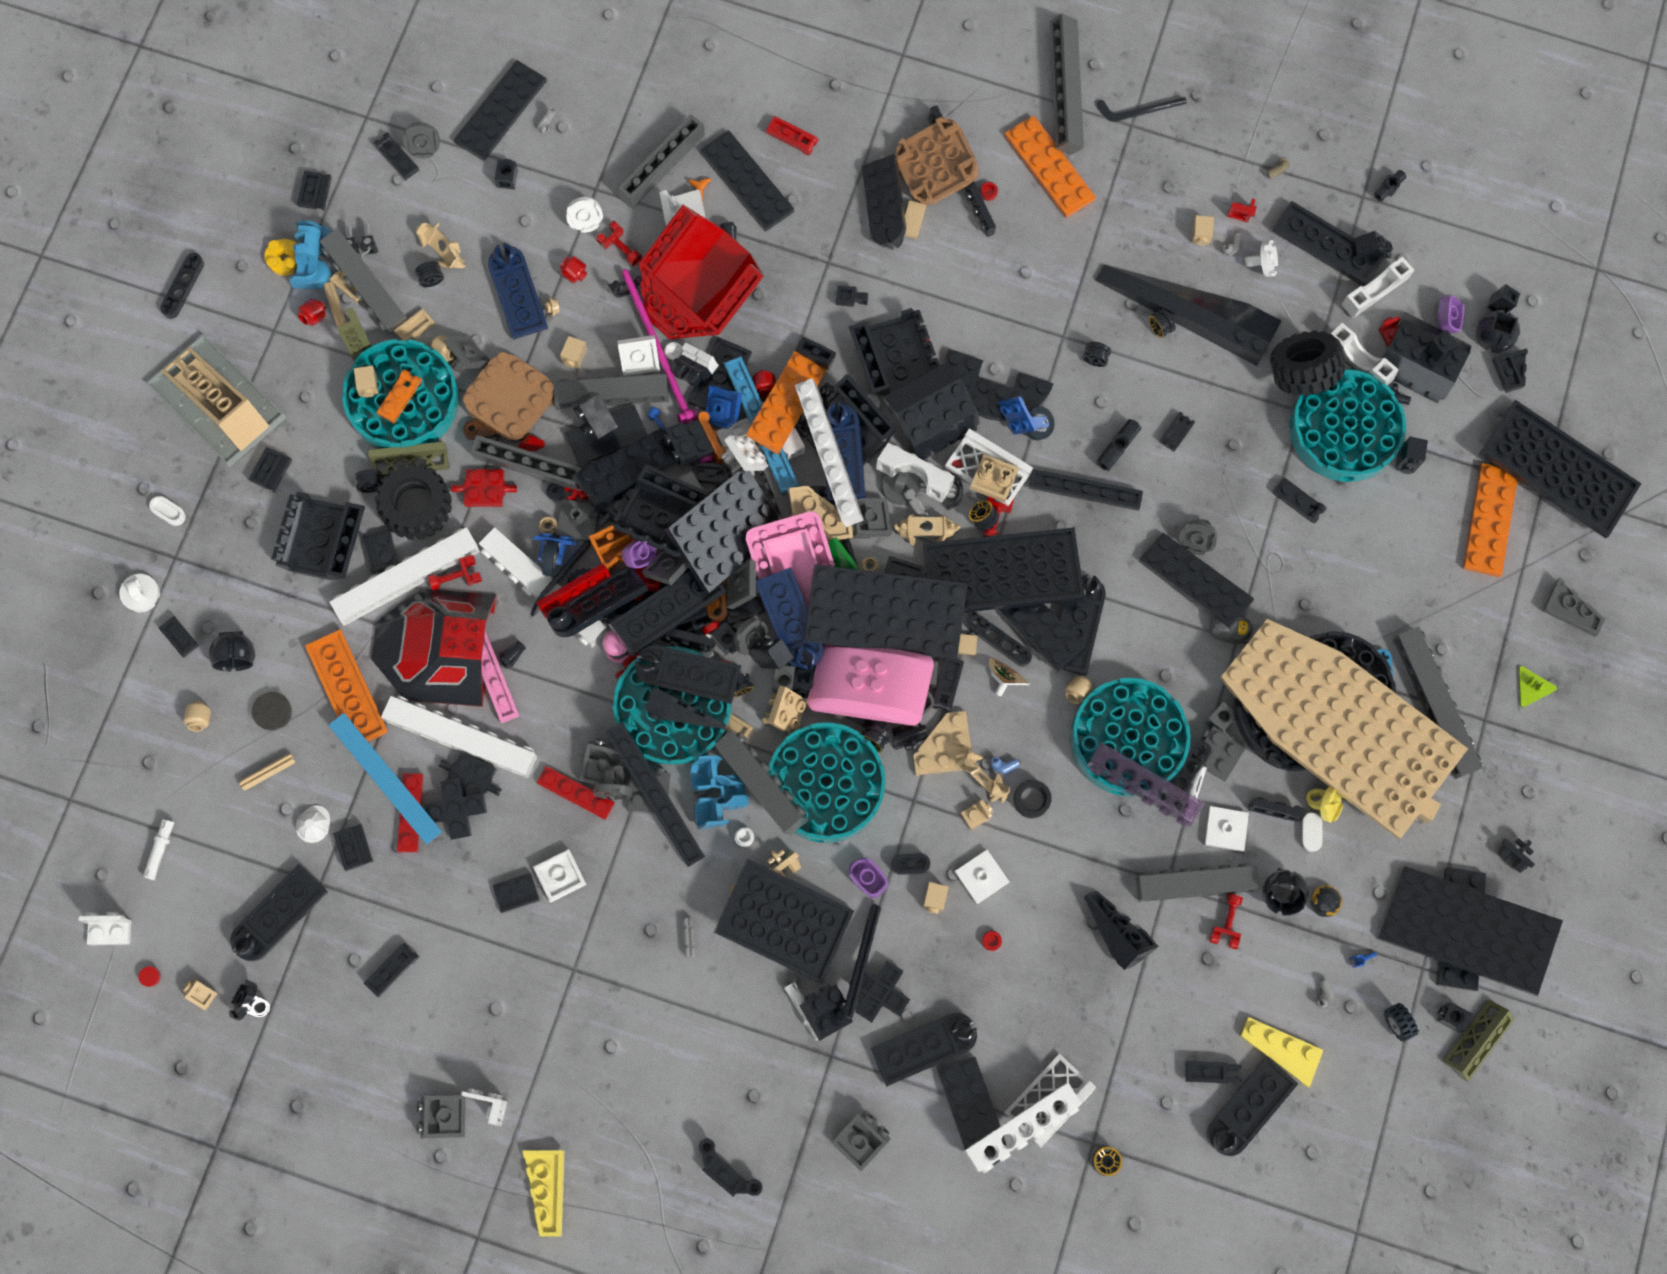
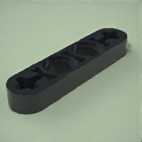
M190 253L186 256L160 306L162 314L167 319H174L179 315L204 267V261L198 253ZM196 259H197V260H198V263H194V264L192 265L191 262H192V261H196ZM190 274L191 279L189 281H182L183 275ZM176 290L183 291L182 296L178 298L174 297L173 294ZM171 307L174 309L173 311L169 310V312H167L166 310L167 308L170 309Z
M975 614L969 618L967 627L973 634L1018 666L1025 667L1030 664L1032 653L1029 649L981 615ZM977 620H979V625L982 628H984L985 625L988 627L982 634L980 633L982 631V628H980L979 626H976V628H974L972 621L976 622ZM990 630L995 631L997 638L994 640L989 639L987 632ZM1010 642L1013 645V649L1010 651L1004 650L1002 643ZM1016 647L1019 648L1017 653L1020 655L1025 653L1027 655V660L1020 661V656L1015 653V656L1012 655Z
M1200 741L1195 744L1182 768L1173 777L1162 794L1161 802L1165 807L1175 808L1179 805L1212 754V748L1208 743ZM1206 745V751L1208 752L1200 756V759L1203 760L1201 763L1197 759L1192 758L1193 755H1199V747ZM1191 761L1197 763V770L1195 772L1187 770V764ZM1183 777L1186 779L1187 784L1184 788L1179 789L1176 786V781L1178 778ZM1173 787L1175 790L1181 792V794L1179 796L1176 793L1173 797L1175 803H1169L1168 805V800L1166 799V796H1171L1174 793V791H1171V788Z

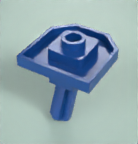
M709 385L706 412L710 416V423L719 427L730 428L738 422L742 393Z

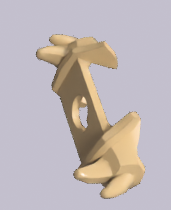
M424 222L417 227L416 234L419 237L422 248L429 244L443 258L444 262L438 261L440 266L448 269L465 268L463 264L465 259L460 257L461 250L458 242H450L439 231V222L434 226ZM442 240L445 242L446 248L444 251L440 250L438 241Z
M910 514L908 517L900 520L899 524H894V529L898 532V535L908 539L911 546L916 543L914 536H940L936 541L943 542L945 539L953 537L954 533L961 527L959 524H954L952 520L946 518L943 514H939L937 517H915L914 514ZM925 521H929L932 524V529L928 532L920 528V525Z
M972 748L956 754V757L960 759L956 762L955 766L965 765L964 771L970 773L990 793V802L1001 798L1000 802L1003 803L1007 799L1010 787L1005 786L1001 775L997 774L996 779L991 780L976 764V761L983 759V756L972 752Z

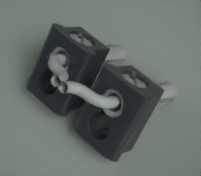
M364 224V236H361L362 243H360L363 252L359 255L360 258H363L364 254L378 253L373 235H371L370 224ZM347 225L345 226L346 240L359 255L358 245L352 236V226L349 225L348 228Z

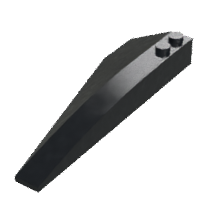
M1103 265L1095 281L1155 313L1161 309L1167 310L1172 316L1170 318L1172 322L1174 321L1176 324L1255 366L1260 362L1282 322L1280 319L1249 303L1108 265Z

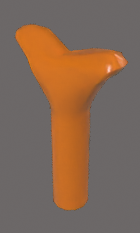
M712 179L688 180L696 190L701 192L703 202V191Z

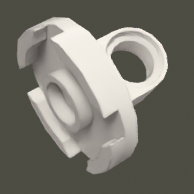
M576 198L567 206V223L572 229L575 228L583 233L591 232L598 228L601 219H603L602 208L598 201L593 198Z
M1263 241L1260 254L1245 257V266L1261 265L1266 277L1276 276L1277 271H1274V266H1278V254L1276 246L1271 245L1274 241Z
M134 574L122 583L119 591L120 600L130 610L138 613L146 612L155 606L157 599L160 597V587L149 575Z

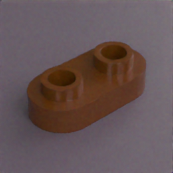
M470 420L463 426V433L469 440H475L477 435L484 438H493L499 435L479 420ZM471 427H475L474 431H469Z
M726 594L707 606V614L713 621H723L727 616ZM721 610L720 615H715V612Z

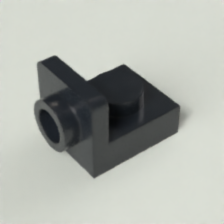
M795 667L793 692L808 699L810 689L813 686L814 669Z

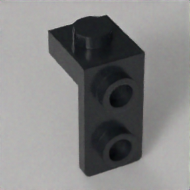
M1376 231L1355 238L1357 255L1360 257L1378 251L1386 258H1392L1391 251H1393L1391 242Z

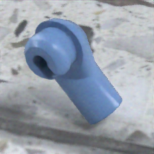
M993 757L990 761L991 768L1002 774L1020 767L1016 758L1004 762L999 757Z

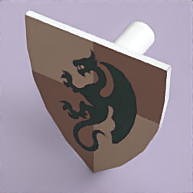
M992 657L989 658L988 665L992 672L991 676L999 683L995 691L996 695L1002 696L1008 685L1030 684L1008 665Z

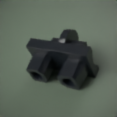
M706 608L678 625L676 629L700 635L699 629L703 628L704 624L710 622Z
M919 722L916 725H909L910 730L906 732L903 731L901 726L892 728L895 750L904 747L905 751L912 748L914 753L919 752L918 746L924 744L923 740L928 738L925 724L922 725Z
M1506 838L1502 841L1503 845L1497 853L1505 860L1513 853L1519 858L1511 866L1519 873L1535 865L1534 862L1523 854L1524 851L1529 855L1533 854L1534 851L1529 847L1532 841L1528 839L1523 842L1518 838L1515 843L1520 846L1519 848H1516Z

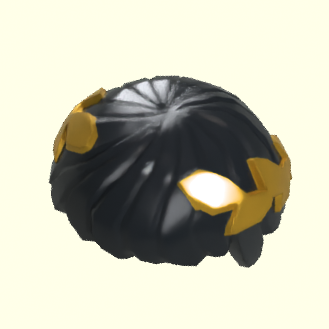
M1322 885L1317 887L1315 892L1312 893L1310 905L1318 916L1332 917L1341 909L1342 897L1336 888Z

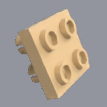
M984 454L970 489L1005 503L1019 467Z
M779 686L777 694L773 693L770 695L771 698H775L769 699V704L773 707L771 712L767 711L764 713L765 716L769 717H763V722L771 724L790 735L798 730L807 700L787 687Z

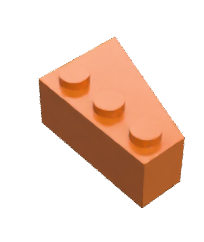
M613 525L589 536L590 543L600 563H604L609 573L623 561V549L634 540V538L629 536V533L625 535L614 530Z

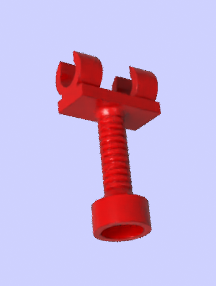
M612 221L609 224V229L613 233L608 238L601 232L595 236L597 238L596 241L605 250L614 243L627 256V262L632 266L637 265L641 261L642 255L637 250L632 251L619 239L624 234V231L617 222Z
M988 496L987 501L991 502L998 511L999 517L1001 511L1010 514L1014 499L1009 506H1006L1005 504L995 502L994 498ZM998 521L992 528L985 530L982 537L998 536L999 533L996 531Z
M474 555L460 558L459 562L462 569L457 572H451L440 577L435 574L427 576L432 591L439 589L441 583L460 577H465L468 586L480 583L482 581L480 572L468 575L466 567L476 564Z
M1227 894L1226 902L1229 904L1225 926L1224 928L1216 926L1212 928L1211 943L1218 944L1221 934L1231 936L1229 948L1238 949L1241 934L1233 932L1231 929L1236 908L1241 906L1243 897Z

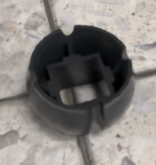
M1494 310L1485 314L1479 321L1476 338L1485 350L1491 348L1493 353L1503 352L1510 349L1518 341L1520 324L1518 318L1509 312L1507 314L1504 310ZM1495 322L1507 325L1509 328L1508 333L1494 329Z
M243 631L219 632V636L213 640L209 649L212 668L231 672L233 668L236 671H243L253 666L255 649L253 643L243 634Z
M1278 868L1276 872L1266 879L1263 886V898L1267 907L1272 912L1277 914L1280 911L1282 916H1291L1305 908L1309 898V887L1301 874L1295 871L1290 872L1288 869ZM1282 884L1292 885V886H1293V889H1292V890H1289V889L1281 888V887H1278V885H1282Z

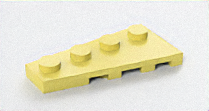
M1247 1017L1240 1037L1258 1051L1270 1057L1292 1077L1302 1082L1304 1086L1310 1088L1323 1050Z
M563 1150L523 1151L527 1166V1176L531 1186V1197L535 1206L534 1212L539 1236H562L565 1154Z

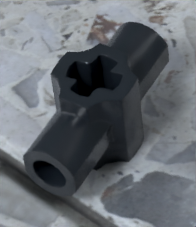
M1398 170L1394 175H1388L1380 188L1374 193V197L1380 202L1387 196L1392 197L1401 183L1407 178L1406 173Z

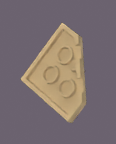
M809 486L788 489L792 516L808 511L816 512L821 518L827 541H831L834 537H837L838 540L853 538L852 525L845 527L835 506L815 493L813 489Z
M966 711L947 713L924 741V744L920 746L919 752L913 755L915 776L964 770L965 765L956 767L955 764L960 759L956 757L957 753L971 749Z

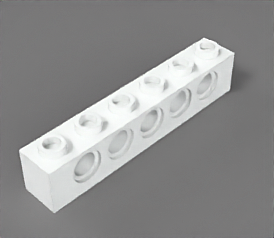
M1065 1083L965 1149L964 1153L975 1171H982L984 1174L994 1167L992 1163L998 1159L1002 1162L1011 1156L1009 1152L1013 1149L1021 1150L1028 1145L1027 1140L1032 1137L1037 1139L1045 1134L1044 1129L1048 1126L1053 1128L1062 1122L1061 1118L1066 1114L1070 1117L1078 1112V1106L1082 1103L1070 1084ZM1055 1101H1059L1062 1104L1063 1108L1059 1113L1053 1109ZM1038 1112L1044 1113L1046 1117L1043 1124L1038 1123L1036 1120ZM1022 1123H1025L1029 1128L1026 1135H1022L1019 1132V1126ZM1005 1134L1009 1135L1012 1139L1011 1145L1008 1147L1002 1144V1137ZM987 1146L993 1147L995 1151L992 1158L986 1157L984 1153Z

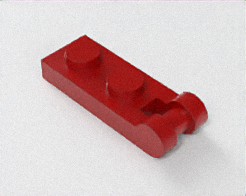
M776 116L773 117L766 129V134L800 150L807 156H810L813 146H816L819 141L816 136ZM803 139L807 141V144L802 143Z

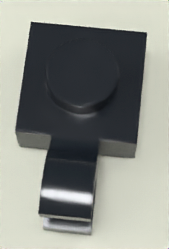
M838 285L836 305L854 307L855 302L861 305H868V293L856 292V287Z

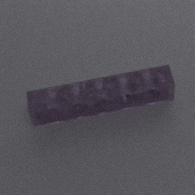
M1102 742L1087 764L1092 773L1098 776L1100 774L1103 775L1109 783L1115 786L1120 785L1125 788L1124 791L1129 795H1137L1142 798L1141 801L1146 805H1154L1159 808L1158 811L1163 815H1171L1182 826L1186 827L1188 825L1190 827L1194 824L1205 804ZM1112 762L1115 769H1107L1105 763ZM1123 772H1129L1132 779H1124ZM1140 782H1146L1149 790H1143L1140 787ZM1158 792H1163L1166 795L1165 801L1158 798ZM1175 802H1180L1183 805V811L1175 808Z

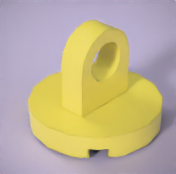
M1330 786L1327 790L1312 789L1306 796L1308 805L1313 809L1321 811L1323 821L1334 822L1338 819L1343 809L1342 796ZM1316 796L1322 797L1319 801H1312Z

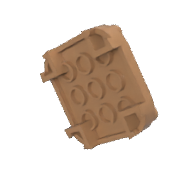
M940 117L935 119L936 123L906 140L902 138L898 142L899 145L895 152L898 167L910 193L919 203L926 204L927 206L935 204L968 186L979 176L977 159L962 129L955 120Z
M500 352L489 361L467 388L463 402L468 415L472 419L476 418L500 434L504 440L510 442V440L525 439L547 408L553 405L555 402L554 385L547 376L518 357L506 352Z

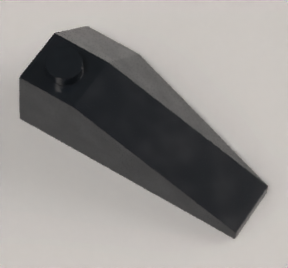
M656 687L653 688L645 709L649 712L648 717L656 721L662 719L669 722L719 730H727L728 728L727 725L704 713L698 712L697 709L690 705L681 703L677 698Z
M1098 891L1087 894L1084 897L1111 955L1124 970L1137 965L1159 947L1143 928L1137 929L1130 923L1131 919L1127 915L1125 917L1120 915L1116 911V906Z

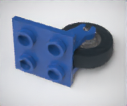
M1021 396L998 401L1000 411L1005 416L1009 428L1014 435L1025 433L1033 440H1043L1052 434L1055 422L1052 413L1047 408L1037 406L1028 410Z
M546 533L534 536V540L541 541L538 562H542V574L553 576L557 565H562L566 544L577 546L578 542H573L572 537L559 536V539H554V535Z

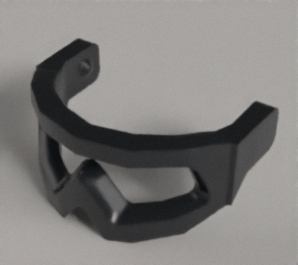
M640 276L633 280L636 289L642 281ZM615 280L612 284L607 285L616 298L630 294L629 290L617 293L620 292L621 286L626 285L625 281L619 283Z
M957 476L954 477L953 483L959 488L960 494L954 503L946 506L947 510L957 507L962 500L964 489L961 479Z

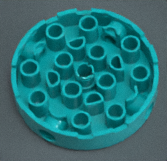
M393 339L380 342L361 353L354 360L355 363L350 370L347 371L343 381L342 396L345 413L359 436L378 449L434 443L448 431L457 415L459 390L451 367L438 351L424 345L422 342L410 339L408 341ZM373 366L376 372L379 394H374L372 397H360L356 389L354 368ZM405 369L410 372V375L420 377L422 381L393 424L379 416L376 412L398 381L401 372ZM407 381L404 386L409 387L411 383Z
M1345 369L1343 377L1334 387L1331 386L1329 390L1321 391L1316 395H1300L1294 404L1289 422L1292 444L1301 460L1319 475L1340 482L1366 480L1384 470L1402 447L1406 435V417L1402 404H1399L1392 389L1385 383L1382 384L1373 378V375L1358 370Z
M673 646L666 647L703 656L702 654L688 648ZM635 659L619 678L615 688L613 701L615 724L617 725L623 721L644 757L658 764L684 765L692 763L699 756L709 754L716 748L714 745L725 736L727 730L669 722L662 719L656 721L648 717L649 712L645 709L652 690L656 687L677 698L681 703L690 705L697 709L698 712L704 713L727 725V727H729L731 721L732 704L649 685L643 682L637 675L635 662L652 667L654 663Z
M1120 678L1119 680L1100 685L1083 701L1072 722L1070 734L1071 749L1082 773L1100 789L1119 796H1142L1162 788L1180 771L1190 748V727L1183 708L1176 699L1167 693L1166 689L1145 679ZM1126 733L1132 734L1135 740L1130 741Z
M837 723L811 724L794 731L786 737L771 758L769 764L771 769L769 772L772 775H776L782 781L781 787L784 790L787 789L794 796V803L801 805L806 811L804 815L808 821L794 832L795 835L819 843L839 842L861 832L876 816L885 791L884 766L875 747L858 731ZM823 778H828L832 783L825 787L820 781Z

